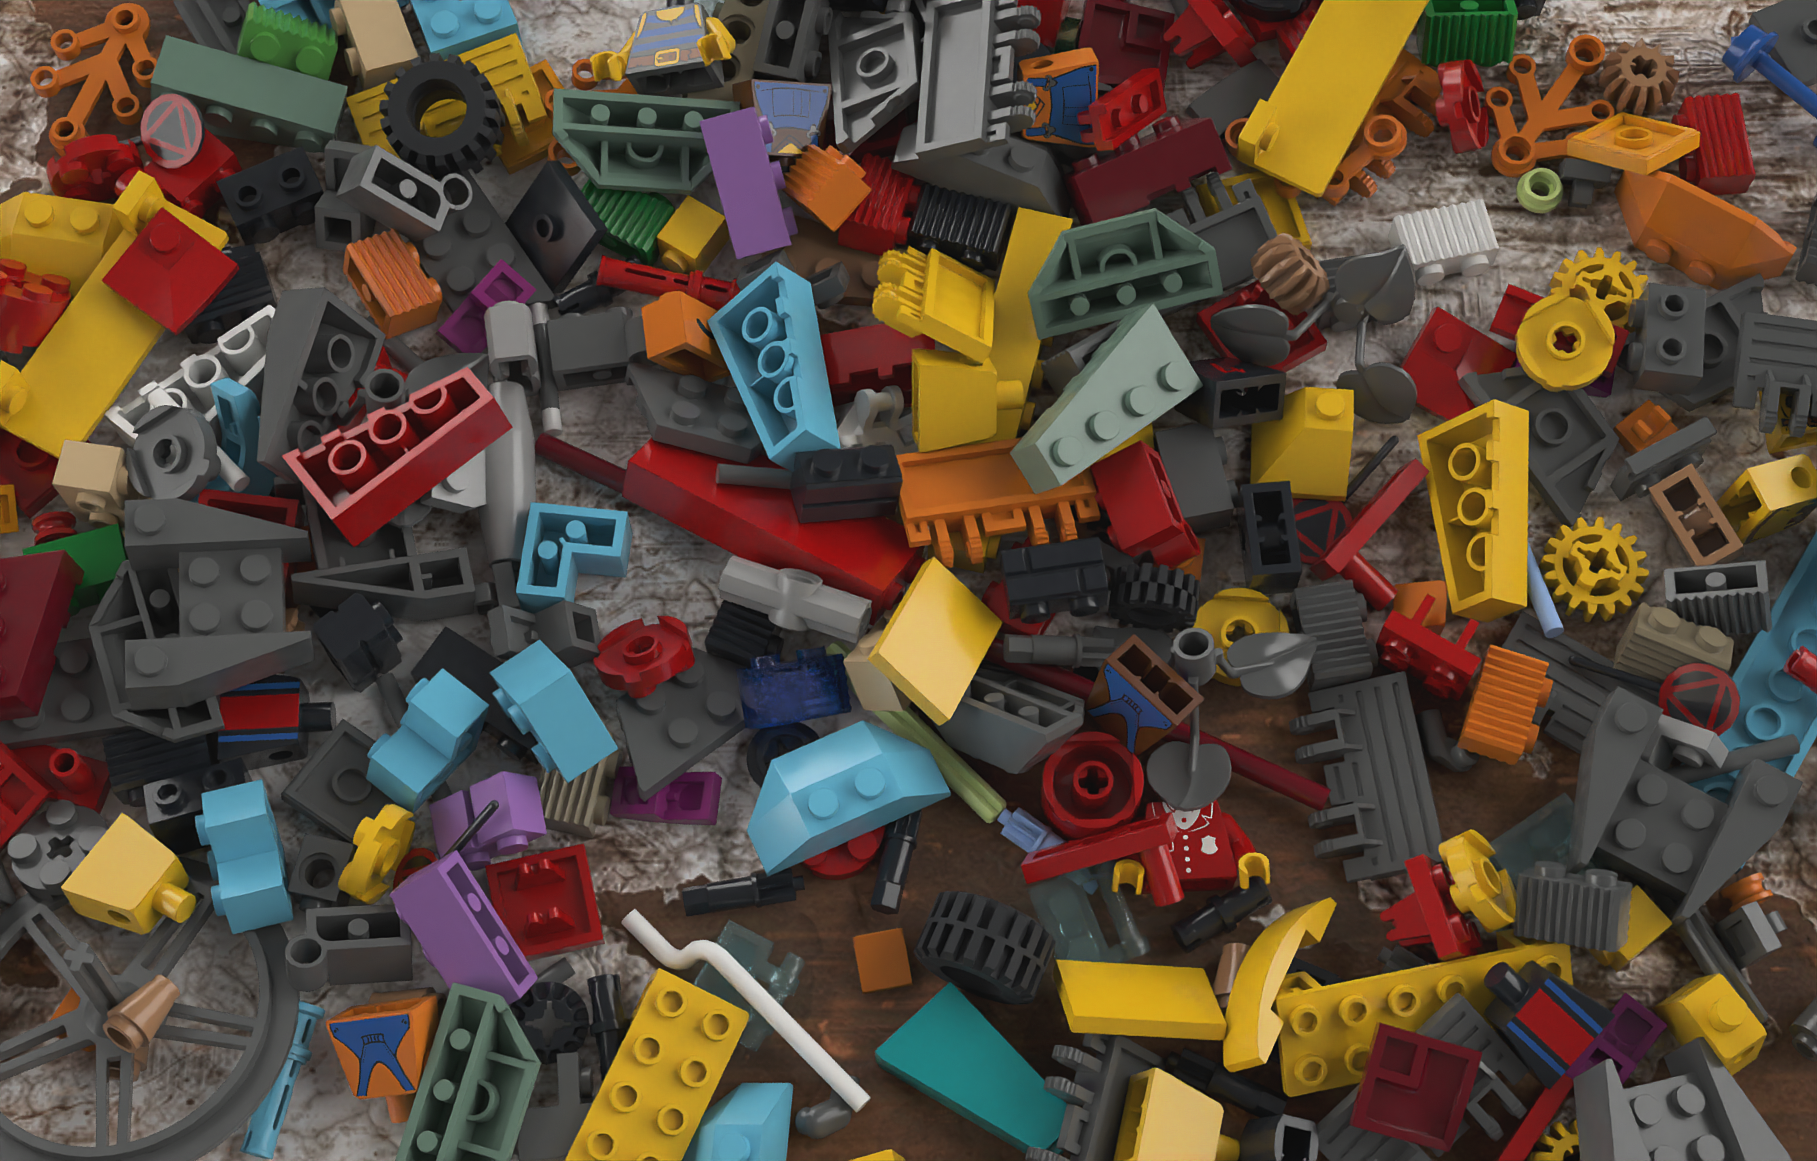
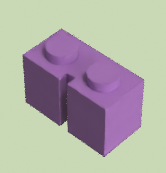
M502 771L469 786L472 803L469 791L461 790L429 805L437 854L442 858L492 800L498 801L499 808L459 853L470 871L485 868L486 865L491 864L490 859L501 854L508 855L522 852L528 848V842L547 834L537 777Z

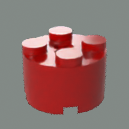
M0 259L1 351L22 354L23 346H40L70 304V280L55 274L39 276L26 271L27 266L19 261Z
M1083 732L1072 735L1053 755H1050L1043 771L1041 806L1054 833L1061 838L1071 841L1130 824L1138 813L1144 787V775L1140 761L1133 752L1131 753L1123 744L1121 745L1119 739L1110 734ZM1085 784H1095L1098 794H1089L1087 789H1085Z

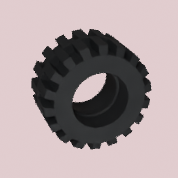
M440 53L429 54L430 61L423 63L420 57L410 60L413 68L406 72L401 66L394 73L398 78L396 84L387 82L384 88V92L389 100H380L379 110L385 117L380 119L382 130L387 135L386 139L401 160L427 175L432 174L435 180L453 173L466 178L465 171L472 169L476 175L484 169L480 164L484 158L492 162L497 155L493 145H502L504 134L500 127L506 126L505 116L500 109L502 104L484 73L481 74L476 65L470 61L463 64L460 57L449 54L447 61L443 60ZM445 99H456L467 104L464 121L453 133L438 138L420 134L422 116L434 103Z
M945 891L938 893L914 953L916 958L930 972L948 983L951 982L962 990L995 1002L1022 1005L1033 1002L1056 946V941L1042 925L1008 905L973 893Z

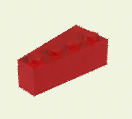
M466 367L410 394L409 402L391 410H386L385 407H382L367 415L369 421L344 433L339 429L320 437L321 444L303 453L297 448L282 455V457L354 548L513 427L495 398L473 372Z

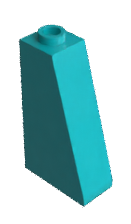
M951 982L875 1050V1061L883 1070L1023 1153H1027L1028 1147H1039L1058 1155L1064 1153V1151L1056 1148L1067 1104L1062 1099L1043 1089L1044 1079Z

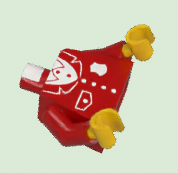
M1217 800L1206 807L1187 812L1175 810L1166 802H1152L1146 805L1144 816H1139L1131 821V823L1172 812L1178 832L1173 842L1167 845L1183 892L1233 889L1237 879V870L1239 871L1240 887L1242 889H1249V877L1251 876L1262 877L1266 885L1270 884L1268 858L1261 853H1257L1252 841L1232 815L1221 812ZM1138 853L1116 859L1111 886L1112 892L1118 893L1119 884L1129 883L1136 888L1135 895L1151 894Z

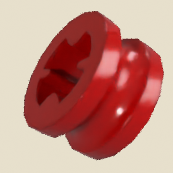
M54 511L34 518L31 526L34 533H37L34 538L35 546L78 534L73 529L77 523L74 514Z

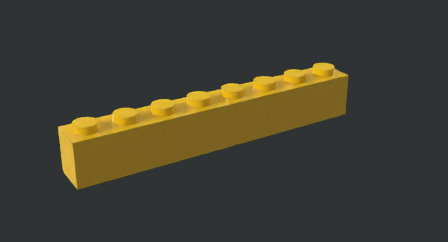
M1018 207L994 296L992 349L987 357L990 358L997 371V381H1022L1024 391L1023 408L997 410V432L995 436L954 447L1015 439L1020 437L1021 429L1029 431L1036 408V403L1029 402L1032 387L1041 389L1045 375L1041 369V363L1044 360H1040L1043 346L1052 347L1055 336L1038 340L1028 291L1060 233L1064 230L1072 229L1073 219ZM975 519L983 546V561L980 564L970 565L966 557L961 533L953 532L948 533L950 544L954 551L952 567L984 574L987 559H997L1002 535L985 537L980 519ZM932 539L931 544L928 545V560L932 557L936 558Z

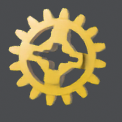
M1597 247L1593 257L1589 258L1583 250H1579L1574 261L1565 258L1558 272H1554L1549 283L1552 289H1550L1548 296L1570 294L1569 297L1578 298L1583 301L1586 298L1595 302L1605 311L1613 325L1630 331V334L1635 332V327H1629L1628 323L1632 300L1639 299L1649 278L1647 275L1635 276L1633 272L1638 263L1633 260L1626 265L1620 262L1621 252L1616 251L1611 258L1604 257L1602 247Z
M1580 517L1577 518L1573 525V531L1563 524L1555 535L1557 539L1550 538L1544 548L1547 555H1543L1539 568L1548 571L1543 577L1546 586L1555 588V592L1551 597L1553 603H1558L1561 600L1568 603L1565 611L1566 615L1570 616L1576 609L1583 610L1585 622H1590L1595 612H1600L1605 622L1610 621L1615 613V608L1620 613L1625 614L1632 605L1631 600L1637 601L1643 593L1644 588L1640 584H1643L1649 576V570L1638 566L1642 565L1647 554L1645 551H1633L1632 547L1638 539L1635 535L1628 536L1625 539L1619 535L1622 524L1616 523L1609 530L1604 528L1603 517H1597L1593 526L1588 527L1586 521ZM1590 565L1599 569L1597 574L1589 570Z

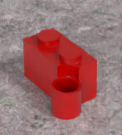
M205 128V138L201 151L193 162L182 168H166L155 163L153 160L143 169L139 166H134L126 170L119 177L114 190L115 194L120 197L140 170L155 178L167 201L202 219L206 210L222 197L216 181L242 171V168L235 153Z
M1140 440L1090 466L1096 481L1094 485L1097 492L1094 497L1098 505L1104 511L1107 510L1112 524L1107 527V532L1118 552H1124L1133 558L1150 550L1159 567L1160 564L1169 566L1168 570L1201 554L1198 540L1192 528L1184 520L1158 452Z

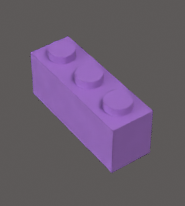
M753 106L699 121L736 259L740 260L792 246L790 236L798 234V229L792 207L783 208L778 190L786 188L779 160L770 163L766 144L774 142L767 115L758 117L756 108Z
M457 850L413 873L389 894L395 903L398 916L404 923L409 925L422 945L426 960L438 970L449 989H451L453 982L501 995L509 1005L520 999L538 979Z

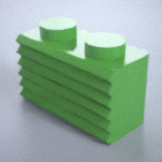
M254 1L248 5L238 40L237 55L328 81L338 49V36L333 28H328L327 24L320 26L318 21L311 23L309 18L302 21L300 15L293 18L291 13L284 15L282 10L275 12L273 7L266 9L264 4L258 7Z

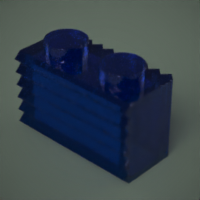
M825 645L797 649V659L782 662L780 661L779 653L751 657V667L736 670L745 728L762 729L851 712L852 706L848 694L849 687L847 685L843 654H826Z

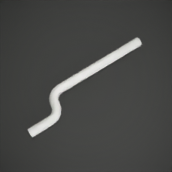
M636 909L632 910L622 920L621 924L666 967L675 970L690 969L700 960L710 963L856 1113L871 1099L839 1064L720 945L708 940H697L679 950L670 945Z

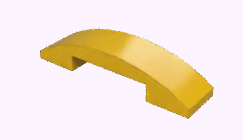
M1331 897L1298 907L1283 914L1259 935L1247 952L1233 982L1225 1014L1227 1027L1223 1040L1224 1067L1232 1073L1266 1064L1284 1024L1270 1010L1297 949L1321 941L1337 905Z

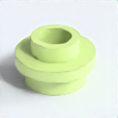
M1536 168L1528 171L1520 178L1516 187V196L1525 209L1534 213H1547L1554 210L1560 204L1563 197V185L1558 175L1552 170ZM1532 190H1542L1546 196L1536 195Z

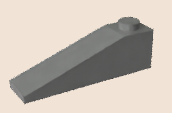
M325 287L283 290L267 333L257 462L289 484L297 483L299 478L283 459L282 455L297 448L303 453L322 443L320 437L325 435L335 419H342L349 410L347 402L355 390L365 387L367 377L374 372L386 334Z

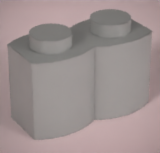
M516 301L499 302L493 307H489L484 314L489 364L493 375V382H516L524 387L526 397L536 396L541 388V378L531 310L527 305Z

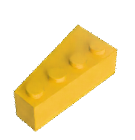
M1493 399L1417 435L1423 466L1430 471L1425 478L1452 614L1486 623L1527 607L1529 411Z

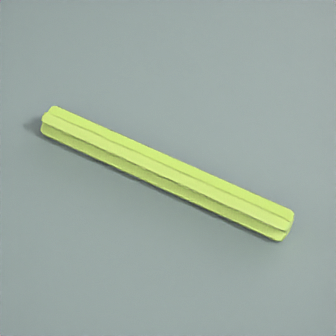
M835 641L822 653V662L857 696L843 663L852 651L841 641ZM908 706L904 711H873L896 735L929 749L946 784L986 823H992L999 818L1006 808V801Z

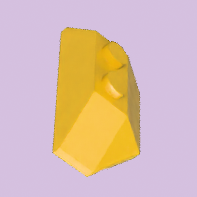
M23 192L0 204V259L19 261L27 266L26 271L39 276L55 274L67 278L71 282L69 291L71 293V300H73L124 228L112 208L114 204Z

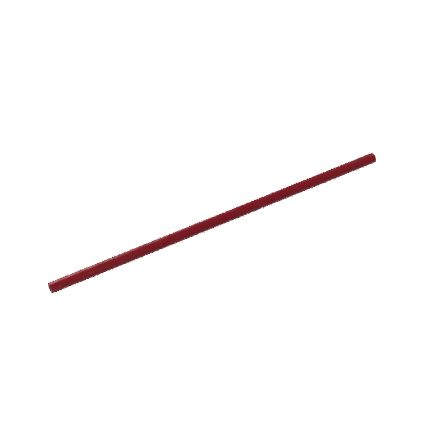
M545 432L538 437L535 443L536 455L622 494L626 469ZM996 637L994 638L984 659L1027 679L1083 699L1086 705L1095 682L1058 665L1006 662L1003 657L1004 641ZM1181 722L1161 740L1166 742L1180 741L1190 745V725ZM1199 730V745L1218 744L1226 749L1231 761V772L1317 811L1323 810L1331 789Z

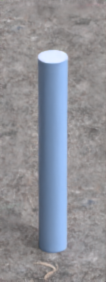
M1528 542L1527 592L1545 637H1557L1564 632V628Z

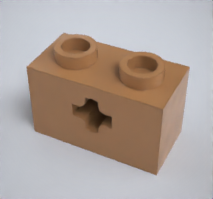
M1692 463L1648 488L1651 500L1692 566L1725 564L1744 554L1742 542Z

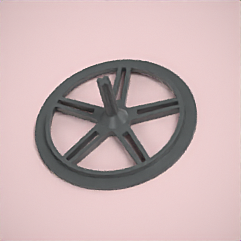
M177 856L189 877L188 885L184 890L196 897V904L201 898L203 900L152 971L147 969L182 923L166 917L124 972L119 975H110L88 943L79 942L53 913V911L70 903L65 894L51 895L53 900H43L27 893L0 915V962L10 948L28 931L78 994L80 1003L77 1009L0 1043L1 1062L65 1032L68 1035L66 1038L0 1064V1082L87 1046L96 1045V1147L70 1146L37 1137L14 1124L0 1112V1161H196L229 1138L257 1110L272 1089L285 1065L298 1024L300 991L294 989L288 982L285 949L289 940L281 924L278 923L243 932L252 949L259 977V1003L256 1018L174 1003L153 1037L242 1050L244 1053L234 1070L218 1090L188 1116L164 1130L130 1142L135 1053L124 1051L114 1044L105 1034L103 1024L108 1020L107 1013L109 1010L148 981H151L157 974L167 978L215 910L211 886L219 885V880H213L209 864ZM43 918L72 948V950L65 951L63 958L35 925ZM168 1016L249 1031L252 1034L251 1037L165 1024ZM121 1061L116 1145L109 1146L110 1062Z

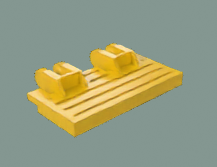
M511 34L456 55L460 57L463 64L470 61L477 66L481 74L484 73L502 104L500 109L509 120L510 131L514 141L518 143L519 147L530 144L518 111L524 109L530 124L545 119L548 115L517 34ZM396 78V79H394V80H391V81H388V82H391V83H393V84H396V82L398 81V78ZM387 82L347 97L346 100L362 144L369 146L378 145L400 158L386 139L387 135L382 130L380 119L385 118L379 110L380 100H389L384 92ZM445 99L434 103L422 116L420 134L438 138L453 133L464 121L467 104L456 99ZM494 144L493 148L497 153L496 156L503 154L502 145Z
M908 246L903 254H900L899 250L895 251L894 249L892 251L888 249L887 252H883V255H880L877 270V280L880 281L878 288H875L873 295L872 314H875V318H878L879 322L884 321L885 325L911 338L923 333L983 364L992 349L995 280L934 248L930 249L928 255Z

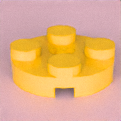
M1555 294L1541 299L1527 311L1515 335L1516 354L1521 367L1531 379L1540 383L1544 389L1550 392L1577 390L1593 383L1604 372L1612 356L1615 339L1613 325L1605 311L1595 302L1586 298L1583 301L1578 298L1569 297L1570 294ZM1561 331L1565 337L1571 335L1576 337L1577 341L1572 346V353H1566L1564 350L1558 351L1553 346L1557 340L1555 333Z
M1229 588L1216 593L1213 599L1207 601L1203 607L1201 606L1198 609L1196 623L1192 627L1208 631L1213 637L1214 648H1221L1223 650L1226 661L1228 648L1233 644L1232 641L1227 640L1226 635L1233 634L1234 628L1237 626L1244 627V634L1247 636L1257 633H1289L1287 620L1281 610L1278 612L1275 606L1268 602L1269 598L1264 594L1249 588ZM1216 664V672L1212 678L1224 684L1241 686L1240 677L1235 679L1228 678Z
M386 804L375 820L366 816L360 822L353 837V844L358 846L353 861L346 865L339 878L338 888L367 905L376 903L386 893L390 886L382 883V880L390 870L396 871L402 858L409 852L414 837L415 822L408 819L414 816L413 812L395 804Z
M1470 829L1439 844L1440 856L1450 870L1455 884L1450 886V894L1457 908L1463 914L1472 911L1488 933H1492L1514 922L1517 894L1507 870L1503 869L1497 872L1488 859L1496 854L1488 841L1477 831Z

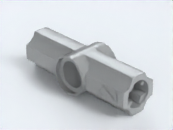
M733 556L728 560L721 574L718 587L721 599L769 614L768 619L780 627L797 631H806L811 628L856 644L863 637L872 614L871 600L823 585V580L813 573L793 568L777 570L738 556Z

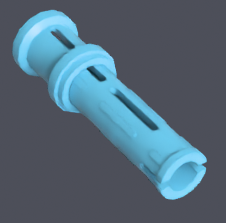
M299 1001L298 1024L291 1050L272 1089L257 1110L251 1115L250 1124L240 1148L241 1152L264 1159H273L277 1139L285 1119L296 1078L301 1065H306L307 1061L311 1059L312 1052L308 1048L317 1020L324 1017V1009Z

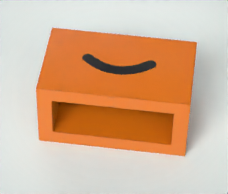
M681 291L667 292L661 295L659 300L641 307L647 358L677 374L695 375L708 382H715L731 375L707 322L708 319L718 312L717 310Z

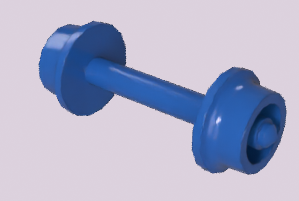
M1752 24L1739 36L1731 37V45L1725 52L1722 62L1734 73L1733 80L1736 83L1742 82L1754 70H1757L1817 119V94L1768 55L1779 38L1775 31L1766 33ZM1817 136L1815 137V139H1814V141H1813V146H1815L1816 148H1817Z

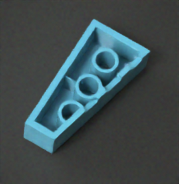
M775 262L708 319L707 322L769 459L793 472L796 452L841 449L811 283L780 263Z

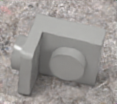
M1661 714L1640 759L1660 770L1668 769L1673 757L1692 767L1700 768L1702 763L1705 762L1721 769L1729 750L1715 732Z

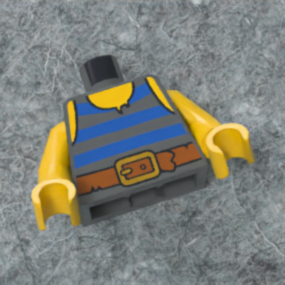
M667 0L666 8L645 11L640 15L636 31L633 32L620 52L604 51L597 53L590 58L595 82H600L606 77H610L612 81H621L622 76L626 75L639 95L667 97L724 87L721 60L732 58L731 53L735 50L736 42L718 18L709 17L702 4L694 3V0Z

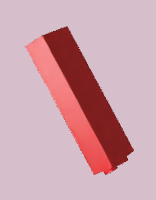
M651 437L628 460L622 491L623 498L738 557L777 570L784 568L804 570L820 577L823 580V585L871 600L872 614L869 624L872 626L877 623L886 610H892L895 604L901 602L905 587L913 582L921 566L927 561L922 557L925 546L910 548L905 527L885 516L800 523L790 489L716 483L718 464L788 470L771 461L763 454H760L759 457L749 464H744L655 441Z

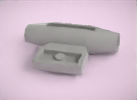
M500 381L488 385L487 390L495 398L513 428L421 497V504L461 514L478 508L489 567L492 569L493 564L511 561L514 571L518 572L520 570L531 502H536L535 439L524 387L516 382Z

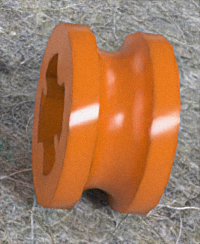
M1761 872L1745 877L1720 892L1724 899L1728 898L1731 900L1732 907L1729 909L1731 913L1754 901L1761 905L1774 896L1770 889L1766 890L1762 887V881L1765 878Z

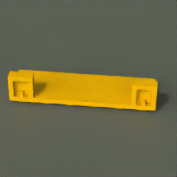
M1324 0L1268 102L1259 99L1238 137L1237 160L1315 197H1321L1429 0Z
M139 170L112 206L124 228L25 367L19 372L14 366L3 360L0 361V427L57 459L60 457L64 440L86 442L104 417L105 412L110 409L165 331L163 326L107 287L102 282L104 276L161 207L220 251L229 240L227 233L167 201L155 178Z
M1514 929L1496 932L1498 951L1326 986H1321L1305 971L1286 974L1270 1009L1284 1022L1277 1037L1283 1091L1289 1097L1360 1083L1377 1021L1415 1032L1457 992L1465 997L1490 1025L1484 1016V1012L1496 996L1484 985V978L1488 971L1500 962H1506L1518 973L1527 962L1533 960L1573 985L1570 945L1536 940L1535 938H1526L1524 936L1517 937L1514 935Z
M658 968L651 974L630 1017V1022L632 1023L564 1161H682L749 1020V1013Z

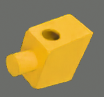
M920 348L912 349V437L919 452H930L992 438L997 432V410L1023 408L1024 391L1022 381H997V371L989 357L982 364L962 353Z
M123 813L120 814L61 886L75 912L141 935L149 933L163 915L178 923L186 921L191 916L196 905V897L184 890L188 885L189 877L179 858Z
M1720 973L1693 979L1653 1008L1659 1018L1668 1025L1667 1028L1681 1046L1696 1038L1704 1037L1732 1076L1757 1058L1767 1036L1763 1025L1727 979Z
M1156 1067L1130 1076L1113 1161H1237L1240 1154V1143L1234 1138L1220 1134L1224 1110L1219 1102Z

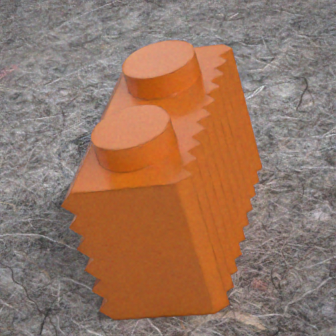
M814 144L808 145V151L802 152V158L796 159V165L789 166V172L783 173L786 188L781 189L802 210L833 232L842 225L871 192V188L861 180L866 172L846 154L843 156L831 145L824 151Z
M392 228L389 232L384 231L380 235L375 234L372 238L367 237L363 241L359 239L355 244L349 243L346 246L342 268L344 275H347L348 282H351L357 296L365 304V308L369 311L370 317L374 319V323L378 325L379 330L386 334V340L437 321L439 307L443 300L441 288L433 277L427 278L420 268V258L417 249L411 242L405 243L396 229Z
M1490 644L1482 661L1457 747L1467 749L1470 752H1476L1491 759H1497L1500 762H1506L1509 765H1515L1523 752L1531 754L1540 729L1539 725L1532 723L1536 706L1545 708L1553 685L1552 679L1545 678L1549 663Z

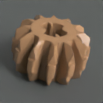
M1643 38L1636 42L1634 47L1624 41L1618 46L1616 52H1610L1606 56L1602 65L1603 70L1598 78V86L1605 89L1603 93L1604 100L1617 102V114L1626 108L1630 109L1633 115L1641 116L1645 110L1654 116L1660 111L1662 105L1667 106L1672 101L1675 87L1679 81L1680 71L1673 69L1675 64L1674 55L1662 56L1660 54L1662 50L1661 43L1651 49L1646 47Z
M1282 233L1268 240L1258 248V252L1250 259L1253 275L1260 281V287L1267 291L1270 299H1274L1281 309L1288 310L1291 314L1298 315L1306 309L1309 310L1322 300V296L1330 289L1327 273L1321 268L1320 261L1314 258L1310 249H1306L1299 239H1294L1289 234Z

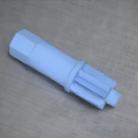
M1020 807L1014 813L1005 808L997 819L998 822L1004 825L1000 834L1028 853L1067 842L1052 832L1050 826L1044 825ZM1096 864L1062 875L1092 895L1107 875L1108 870Z

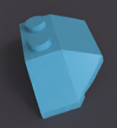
M862 720L771 760L747 828V833L768 877L951 796V792L929 749Z
M791 1083L740 1084L704 1112L682 1161H786L793 1085Z

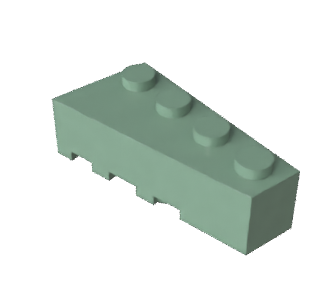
M166 35L151 80V102L163 94H180L189 98L198 107L204 121V127L214 135L293 148L303 146L307 152L325 153V147L330 140L336 141L346 106L348 86Z
M1154 303L1125 315L1116 326L1117 329L1111 337L1098 347L1091 356L1092 359L1079 375L1071 379L1063 389L1062 395L1052 407L1045 410L1010 452L1035 494L1062 486L1203 386Z

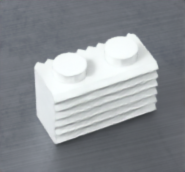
M1478 199L1475 202L1469 201L1466 204L1461 202L1458 205L1443 206L1439 209L1433 208L1430 211H1416L1413 214L1407 213L1404 216L1398 215L1393 218L1388 234L1391 248L1402 244L1405 245L1413 265L1415 280L1420 286L1435 284L1441 281L1445 275L1462 272V275L1465 277L1480 275L1487 271L1490 266H1493L1499 251L1487 209L1482 199Z

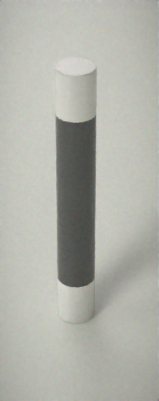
M538 302L531 304L529 308L532 313L541 378L539 398L543 432L556 437L561 435L563 430L558 388L552 372L547 321L549 320L548 305Z

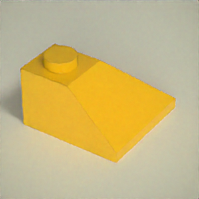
M1304 387L1285 395L1283 418L1281 420L1251 424L1250 484L1290 481L1292 498L1345 502L1353 440L1354 390Z

